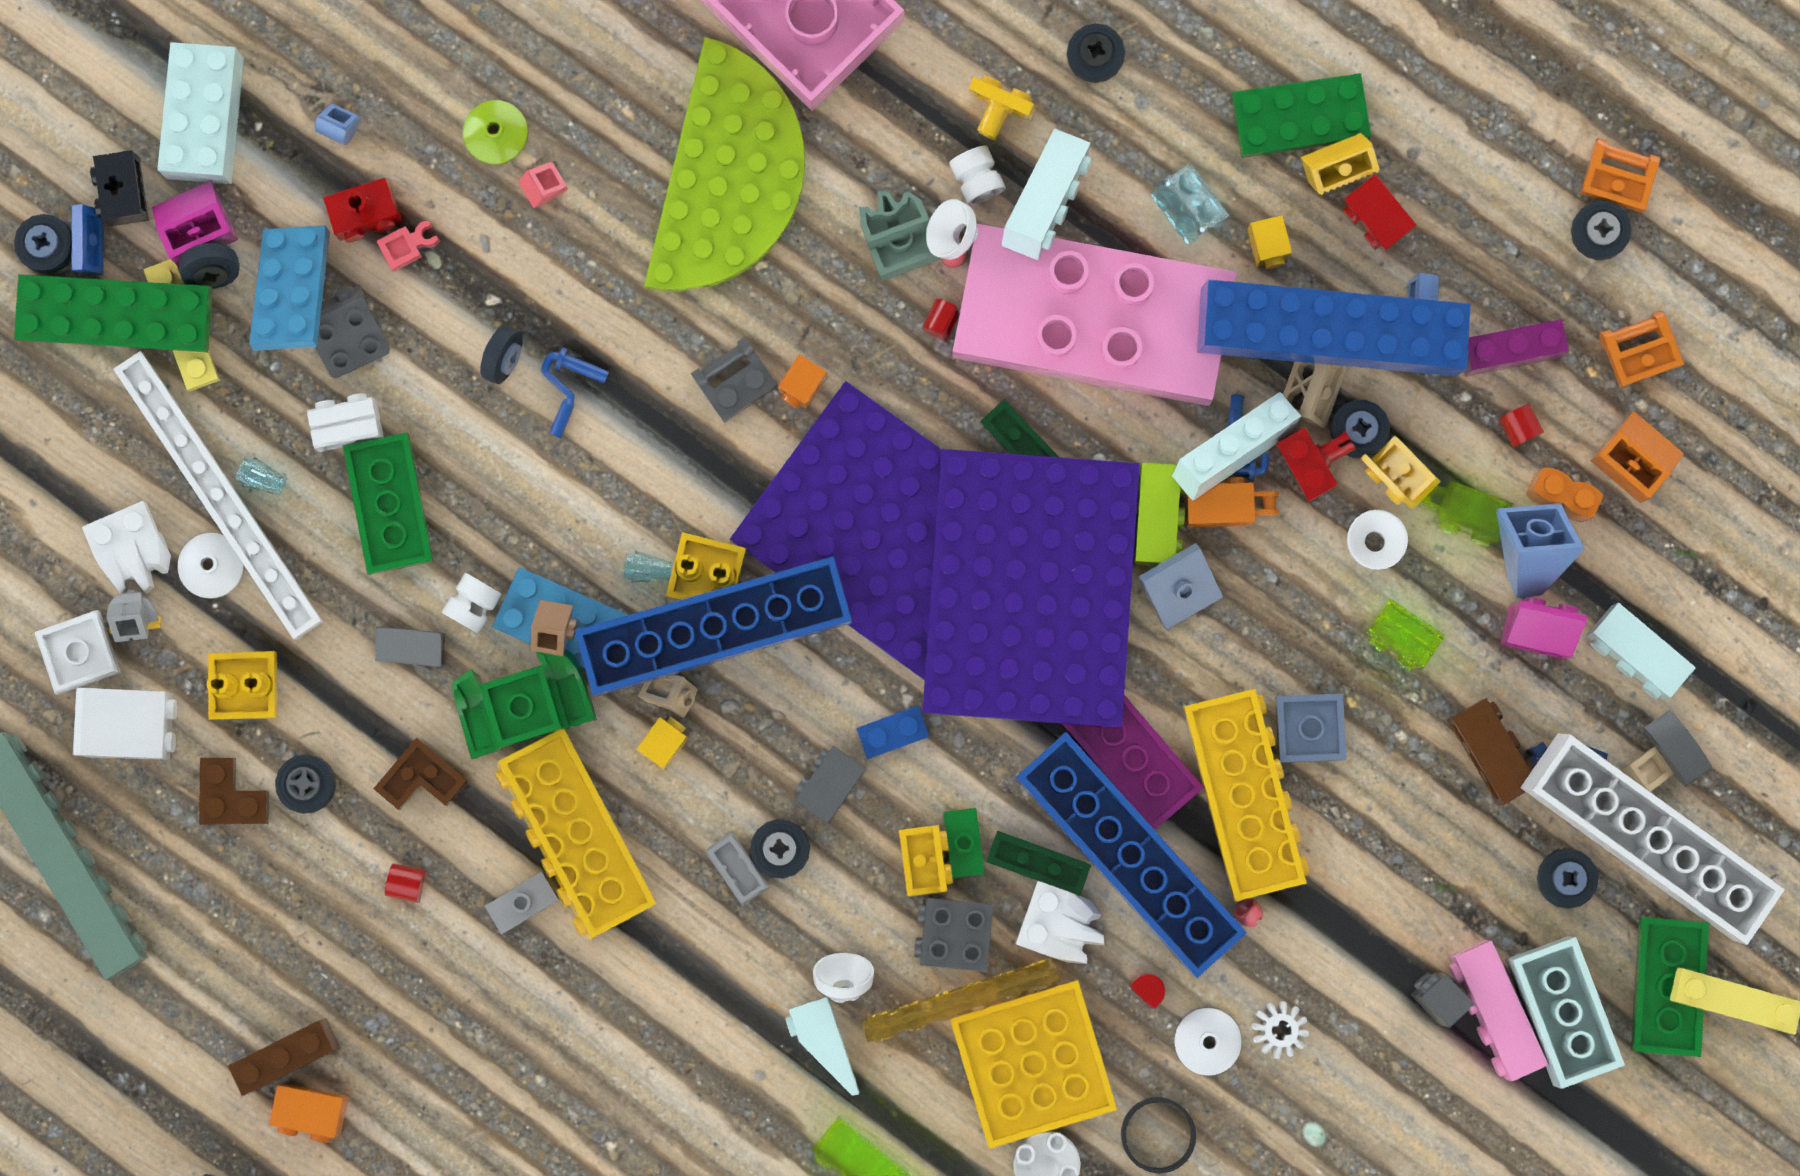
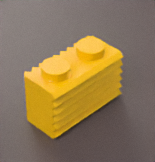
M1362 133L1301 157L1308 183L1321 195H1323L1324 191L1329 193L1330 189L1341 188L1343 184L1348 185L1349 182L1353 183L1355 179L1366 178L1367 174L1372 176L1373 172L1378 173L1380 170L1373 145Z

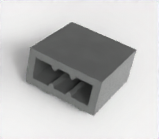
M927 898L926 904H919L917 924H923L924 928L923 938L916 937L914 957L920 958V965L987 972L993 905Z

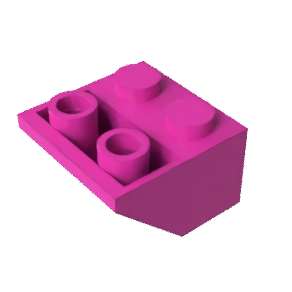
M212 180L152 207L157 232L169 259L178 266L181 255L194 246L205 243L228 245L239 240Z
M1526 597V600H1520L1508 607L1501 645L1564 660L1572 658L1588 617L1587 615L1578 614L1579 608L1559 604L1558 608L1545 606V600L1534 597Z

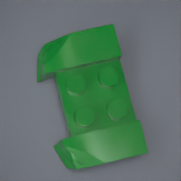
M565 649L563 656L536 652L541 663L540 666L484 684L480 675L475 673L473 669H470L451 683L454 702L472 760L527 740L597 720L585 678L574 655L570 651Z

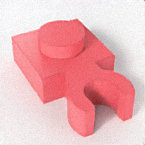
M429 221L419 223L415 232L411 234L405 226L377 240L393 272L422 258L418 250L419 248H432L439 244L440 241L437 236L430 239L423 238V233L432 227Z

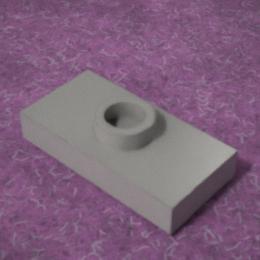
M733 832L705 850L742 906L770 887Z
M541 871L485 905V908L499 932L503 935L560 899L544 872Z

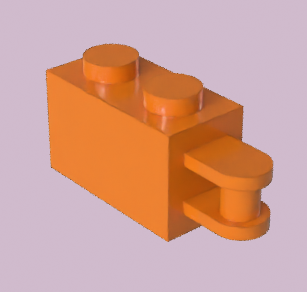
M1233 477L1226 478L1225 483L1217 484L1194 501L1185 493L1186 528L1252 526L1255 523V517L1278 516L1280 512L1279 509H1276V498L1279 497V492H1254V483H1245V478ZM1254 499H1262L1263 509L1255 510Z

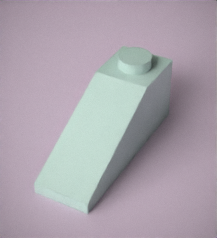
M826 996L790 1008L791 1016L785 1019L791 1037L797 1035L799 1042L852 1096L859 1094L860 1091L829 997Z

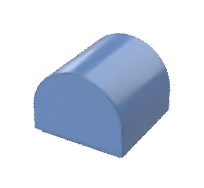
M330 104L317 116L315 132L343 145H347L357 130L360 117L341 107Z
M1425 273L1417 274L1409 280L1408 298L1438 301L1440 277Z

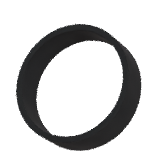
M1153 1097L1138 1102L1128 1111L1121 1127V1141L1126 1154L1139 1168L1151 1173H1168L1180 1168L1192 1155L1196 1144V1129L1191 1116L1181 1105L1167 1098ZM1156 1102L1168 1103L1181 1110L1188 1120L1191 1131L1189 1147L1183 1157L1176 1163L1162 1168H1153L1138 1162L1131 1155L1126 1142V1129L1133 1114L1141 1107Z

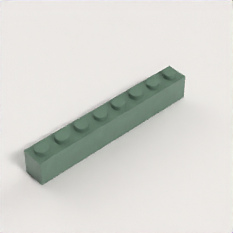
M1 732L0 807L104 979H115L148 958L144 951L147 949V945L138 932H132L127 923L130 918L121 904H115L110 895L113 891L107 879L103 875L98 876L92 866L95 864L92 854L86 847L81 848L75 838L78 836L75 826L69 819L64 820L58 810L61 808L59 800L52 791L47 792L41 782L44 780L42 772L35 763H29L24 754L27 752L23 741L17 735L13 736L12 733Z

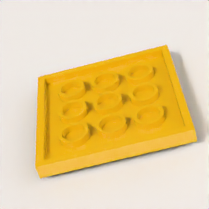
M1078 980L950 1018L989 1149L1117 1110Z

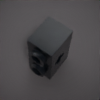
M132 150L93 156L94 167L90 168V176L94 187L97 186L99 198L94 201L98 218H102L110 227L149 221L140 157ZM120 183L123 187L118 189L117 184ZM118 189V195H115L112 191Z

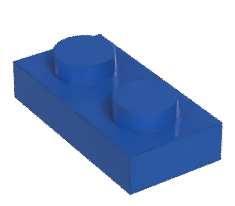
M83 204L72 206L71 220L72 270L92 276L104 275V221L102 218H98L95 208Z
M919 706L856 728L867 760L930 737Z

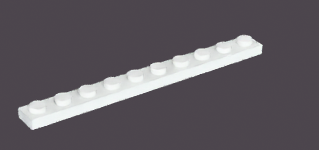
M139 351L115 367L113 370L292 638L297 640L321 624L323 620L146 355Z

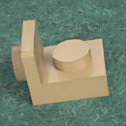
M674 674L644 683L638 696L646 702L669 709L677 716L684 718L695 701L698 689L684 677Z
M1656 746L1647 750L1627 766L1619 769L1649 792L1674 775V772Z

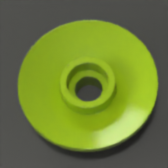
M491 100L479 104L468 114L463 126V139L467 149L476 159L487 164H504L515 159L524 149L528 139V126L523 114L514 105L501 100ZM493 124L500 127L499 132L496 134L488 133L489 127Z

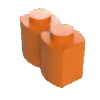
M1542 468L1537 471L1526 492L1527 497L1538 505L1561 504L1568 518L1577 522H1586L1593 518L1603 499V494L1596 487L1585 482H1573L1567 474L1554 468Z

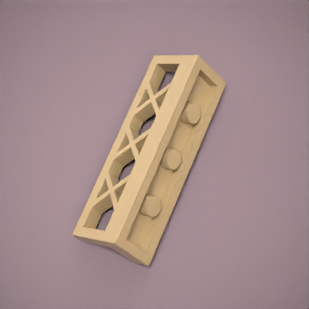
M1294 362L1283 396L1292 404L1293 398L1302 392L1304 400L1300 410L1295 409L1301 415L1300 419H1303L1313 427L1325 429L1347 366L1314 363L1315 369L1313 374L1304 380L1302 376L1304 367L1310 363Z

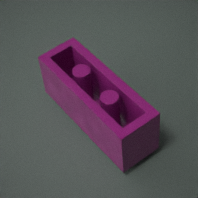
M1562 319L1469 337L1467 369L1464 371L1465 377L1563 357L1569 352Z

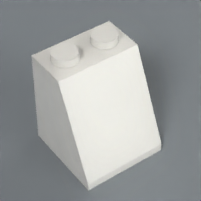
M76 688L73 755L90 758L170 760V753L174 752L176 747V735L171 732L172 719H176L178 709L177 701L173 699V693Z

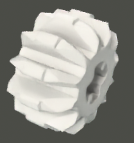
M1280 1001L1278 1012L1273 1003L1269 1002L1266 1004L1269 1012L1268 1016L1262 1011L1258 1010L1256 1012V1016L1262 1019L1263 1022L1262 1024L1252 1023L1251 1028L1261 1030L1262 1033L1255 1035L1252 1039L1255 1043L1266 1040L1261 1047V1052L1264 1054L1268 1053L1273 1047V1057L1279 1059L1282 1048H1284L1285 1054L1288 1057H1292L1294 1055L1291 1048L1292 1044L1299 1049L1304 1047V1044L1297 1040L1298 1035L1303 1037L1309 1036V1031L1298 1028V1026L1307 1022V1018L1299 1017L1294 1019L1299 1012L1297 1006H1293L1286 1014L1287 1003L1285 1001ZM1280 1021H1284L1282 1025L1288 1027L1287 1034L1283 1033L1280 1039H1276L1277 1034L1272 1032V1027L1278 1026Z

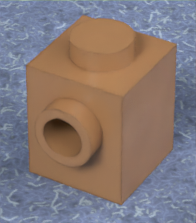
M540 600L531 626L530 651L559 656L564 655L568 640H574L575 630H577V620L572 619L573 605Z

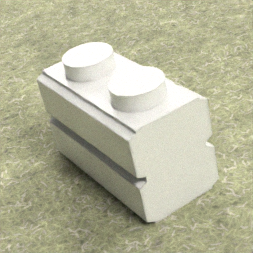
M361 393L348 396V402L335 404L334 400L315 403V409L307 410L314 449L318 452L342 448L343 445L384 437L377 401L372 397L367 398V394Z

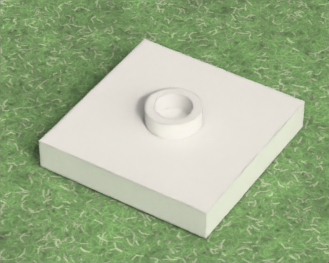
M99 610L34 632L56 695L121 673Z

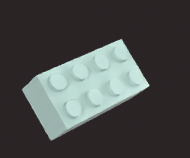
M170 42L158 171L166 179L209 182L212 180L213 183L232 184L244 57L236 47Z
M1567 936L1505 959L1528 1021L1549 1064L1546 1068L1553 1086L1562 1089L1625 1066L1576 937Z

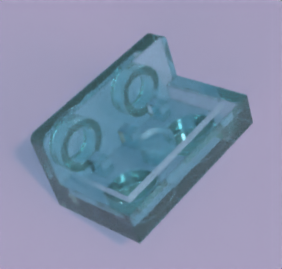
M1192 164L1165 178L1151 192L1152 198L1188 245L1195 242L1203 233L1222 223L1229 216L1228 212Z

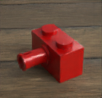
M386 178L323 197L334 235L340 241L355 242L364 238V233L373 230L377 232L389 231L395 228V223L402 221L391 184Z
M1304 427L1276 443L1309 503L1338 487L1336 480L1329 470L1331 467L1330 463L1356 450L1352 441L1341 448L1338 447L1350 440L1346 431L1319 446V444H1314Z

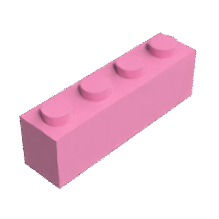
M1485 940L1449 956L1453 963L1449 965L1450 973L1457 984L1462 983L1467 994L1466 996L1474 1003L1468 1011L1471 1015L1476 1014L1481 1026L1477 1027L1478 1034L1485 1046L1490 1044L1495 1057L1491 1058V1062L1498 1076L1504 1075L1506 1080L1514 1081L1548 1066L1549 1064L1493 942Z

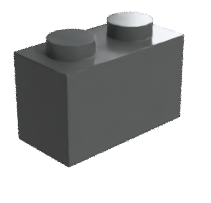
M832 746L830 751L825 748L821 751L813 763L818 768L812 777L809 778L805 775L794 790L798 794L795 801L828 824L867 770L835 746Z
M1425 973L1415 982L1414 987L1416 990L1411 994L1438 1025L1449 1028L1474 1005L1452 979L1444 973Z

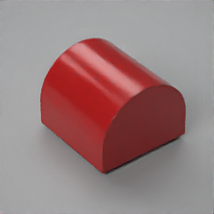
M936 298L922 326V330L944 342L948 341L960 315L957 306L943 299Z
M1529 403L1498 419L1513 448L1544 433Z
M393 863L386 880L385 896L420 903L427 870Z
M1139 974L1129 983V987L1151 1009H1155L1165 997L1164 983L1153 974Z

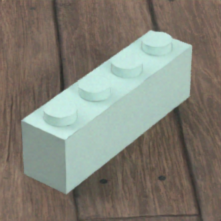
M1054 128L1004 228L1001 246L1036 260L1039 259L1043 249L1049 250L1056 235L1053 229L1056 224L1062 225L1066 217L1068 207L1065 205L1067 200L1075 199L1080 187V182L1077 180L1080 174L1086 176L1092 162V157L1088 156L1090 142Z
M1279 392L1182 457L1172 477L1191 500L1194 501L1272 448L1276 443L1291 435L1301 415L1283 394Z

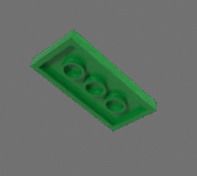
M1361 73L1235 91L1231 94L1241 158L1332 145L1360 133L1367 139L1371 138Z
M406 432L343 445L367 574L373 575L434 562L409 434Z
M1639 917L1631 1051L1701 1057L1704 1010L1670 1001L1677 968L1706 975L1708 922Z

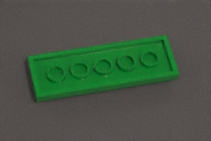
M18 274L14 340L208 353L213 287Z

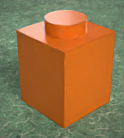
M799 354L778 386L779 392L783 394L781 400L795 409H798L799 405L807 409L827 379V371Z

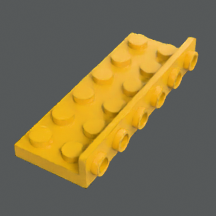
M1251 689L1184 706L1183 709L1233 900L1239 901L1306 884L1305 876L1310 875L1305 856L1300 857L1296 844L1301 843L1300 833L1296 823L1291 824L1288 811H1292V803L1288 791L1282 792L1279 779L1284 778L1280 760H1274L1271 747L1275 746V739L1271 727H1265L1262 715L1267 714L1263 695H1257L1256 689Z
M564 729L556 731L498 761L496 765L498 771L494 772L501 788L503 790L508 788L514 800L510 801L511 807L518 819L524 817L529 827L525 831L528 840L534 849L539 847L545 858L541 860L542 866L549 878L555 876L560 886L556 890L564 907L566 908L570 905L576 917L572 919V922L580 937L586 935L588 941L657 904Z

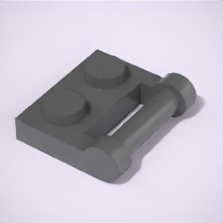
M745 337L737 342L738 346L702 370L698 368L691 373L693 379L724 423L778 387V384ZM746 356L750 362L749 365L714 389L708 382L709 380Z

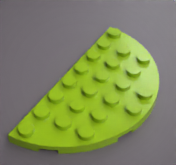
M704 38L644 284L645 289L682 292L706 286L712 287L742 274L770 252L772 246L781 237L784 230L788 228L802 194L805 177L804 143L797 116L787 95L769 72L753 58L737 48L711 38Z

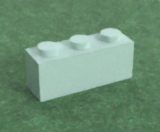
M1620 603L1611 605L1586 635L1592 640L1590 645L1603 656L1609 654L1618 662L1616 664L1618 670L1629 678L1635 676L1643 683L1641 687L1643 691L1656 700L1658 698L1662 700L1671 698L1696 668Z

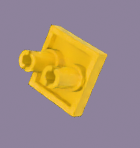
M983 75L981 79L973 77L968 88L971 95L988 103L977 128L979 134L996 141L1007 115L1012 113L1031 122L1036 108L1034 103L1031 102L1030 95L1015 88L1009 93L1002 89L1001 82L986 75Z
M682 532L666 597L683 600L738 584L746 548Z
M277 652L208 653L207 688L209 720L278 718Z

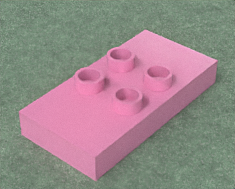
M700 0L811 111L904 22V9L894 0Z
M977 224L978 235L976 241L973 242L952 358L1210 406L1214 397L1221 355L1197 353L1201 287L1208 279L1235 282V271L1054 238L1051 248L1049 250L1043 249L1039 259L1036 260L1001 246L1004 228Z

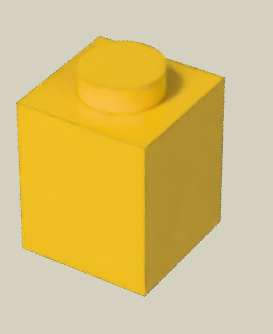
M1283 215L1250 223L1247 232L1256 266L1266 265V269H1274L1285 265V260L1289 259L1292 250Z
M671 716L667 721L659 717L636 750L666 770L689 739L683 734L686 727Z

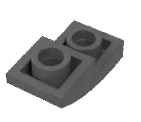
M1671 710L1644 727L1643 734L1665 757L1664 759L1674 772V775L1685 787L1711 770L1712 765L1706 755Z

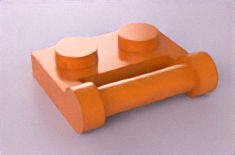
M1597 138L1591 151V158L1580 194L1643 213L1647 207L1660 157L1652 154L1649 157L1607 145L1606 140ZM1605 157L1644 169V174L1641 176L1602 164V158Z
M1663 311L1652 314L1650 319L1613 332L1606 330L1599 333L1601 345L1607 353L1620 388L1684 365L1672 330ZM1655 330L1658 332L1659 339L1622 352L1619 350L1618 343Z

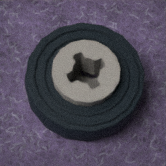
M1606 201L1592 202L1583 207L1573 219L1571 227L1572 242L1577 250L1587 258L1598 261L1611 259L1620 254L1629 243L1632 231L1630 219L1625 211L1614 203Z
M775 819L766 822L757 829L751 840L750 853L753 863L761 873L771 878L784 879L796 875L804 868L809 858L810 844L808 837L799 825L790 820Z

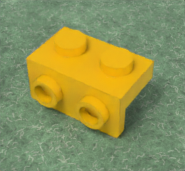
M1396 436L1372 459L1366 454L1361 457L1362 461L1368 466L1364 472L1376 484L1383 481L1388 487L1385 494L1398 506L1403 502L1413 510L1441 482Z
M939 825L899 830L907 897L947 892V885L953 884L951 865H944L942 851H949L946 831H939Z

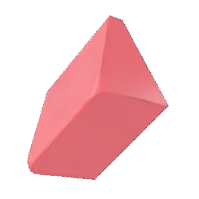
M552 161L526 171L519 180V185L533 208L545 204L568 190Z

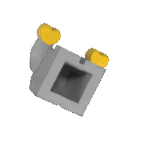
M129 589L126 594L115 595L109 603L107 621L110 626L109 633L113 635L115 642L130 641V638H133V640L147 639L149 635L148 629H158L161 627V617L157 615L152 603L148 599L143 598L142 592H138L136 589Z

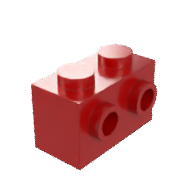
M1376 174L1343 201L1346 206L1343 209L1344 214L1354 225L1358 222L1366 231L1363 237L1374 250L1380 248L1384 253L1417 226Z

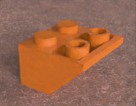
M1632 411L1590 461L1634 499L1642 503L1650 499L1670 476L1684 453L1636 412Z

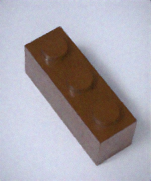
M1487 698L1447 719V722L1497 805L1500 806L1525 793L1521 786L1534 769V766L1529 759L1524 760L1519 753L1518 748L1521 746L1515 734L1511 730L1506 731L1500 720L1503 719V715L1498 706L1493 701L1489 703Z
M326 1018L318 1020L228 1065V1068L241 1095L245 1096L341 1049Z

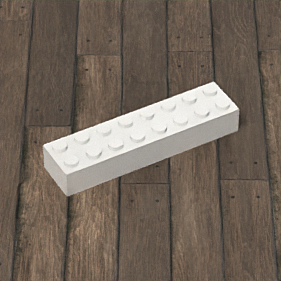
M1558 733L1521 786L1522 790L1732 941L1748 945L1785 890L1572 735Z

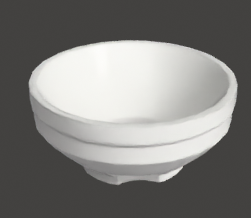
M951 199L942 203L934 211L926 231L927 246L933 255L942 259L952 260L969 250L978 235L976 216L973 209L964 202ZM967 226L962 241L959 242V234Z
M1370 510L1362 513L1353 521L1347 533V546L1350 555L1358 564L1368 569L1382 570L1395 565L1400 561L1407 549L1408 536L1404 524L1394 514L1385 510ZM1374 532L1382 536L1384 545L1380 551L1373 552L1366 547L1365 538L1369 533Z
M852 953L828 955L820 959L813 968V979L816 988L832 1001L838 1003L855 1001L859 996L868 991L873 984V965L869 960L860 955Z

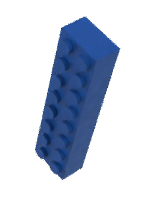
M1208 279L1201 287L1197 353L1457 376L1467 369L1470 304Z
M829 557L575 630L592 694L598 697L852 624L834 557Z
M1067 732L1015 777L1193 977L1198 978L1247 933Z

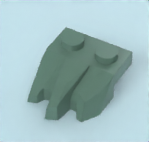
M877 191L879 207L876 211H872L869 207H859L861 227L881 281L942 259L933 255L927 246L926 231L930 220L921 199L912 193L905 192L901 202L896 203L889 191Z

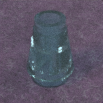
M245 456L235 480L242 483L241 487L280 496L287 478L258 458L254 457L251 459Z
M636 550L634 553H626L623 579H629L631 583L670 580L672 561H666L665 559Z

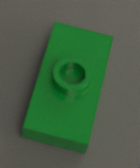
M976 808L943 812L952 878L985 874Z

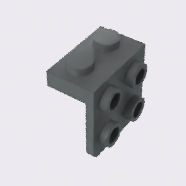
M361 285L343 287L334 294V297L324 302L322 301L318 344L315 348L328 373L333 378H339L387 355L390 351L389 344L368 306L367 298Z

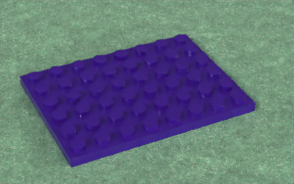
M845 381L733 533L730 541L739 547L746 548V552L774 573L834 557L852 624H848V626L925 681L942 449Z
M951 449L941 450L922 713L1122 728L1140 463Z

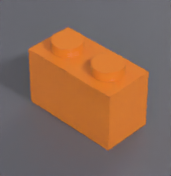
M287 1083L279 1084L275 1093L269 1125L278 1127L277 1133L297 1136L299 1131L311 1134V1140L330 1143L331 1138L335 1139L341 1136L349 1096Z

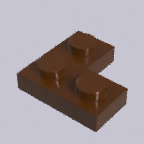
M415 738L373 789L398 810L405 806L421 786L445 806H448L469 780L419 738Z
M200 758V825L268 824L269 791H236V758Z

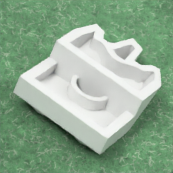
M145 501L138 502L82 527L94 558L120 594L127 591L128 582L134 580L147 595L154 588L151 571L156 569L162 574L168 573L171 554L162 533L158 532Z
M1037 881L1015 944L1067 963L1087 964V955L1082 951L1083 945H1104V934L1089 926L1091 921L1100 919L1102 913L1092 900Z

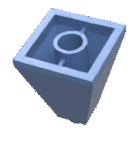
M1561 504L1497 509L1496 514L1506 572L1514 594L1521 599L1543 595L1583 551V545Z

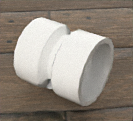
M979 146L968 150L949 162L955 179L964 182L960 188L966 204L969 206L988 201L1006 189L1001 175L997 171L991 170L995 162L988 146Z
M464 573L456 587L458 595L449 598L442 613L479 634L488 619L486 611L495 608L502 594L473 576Z

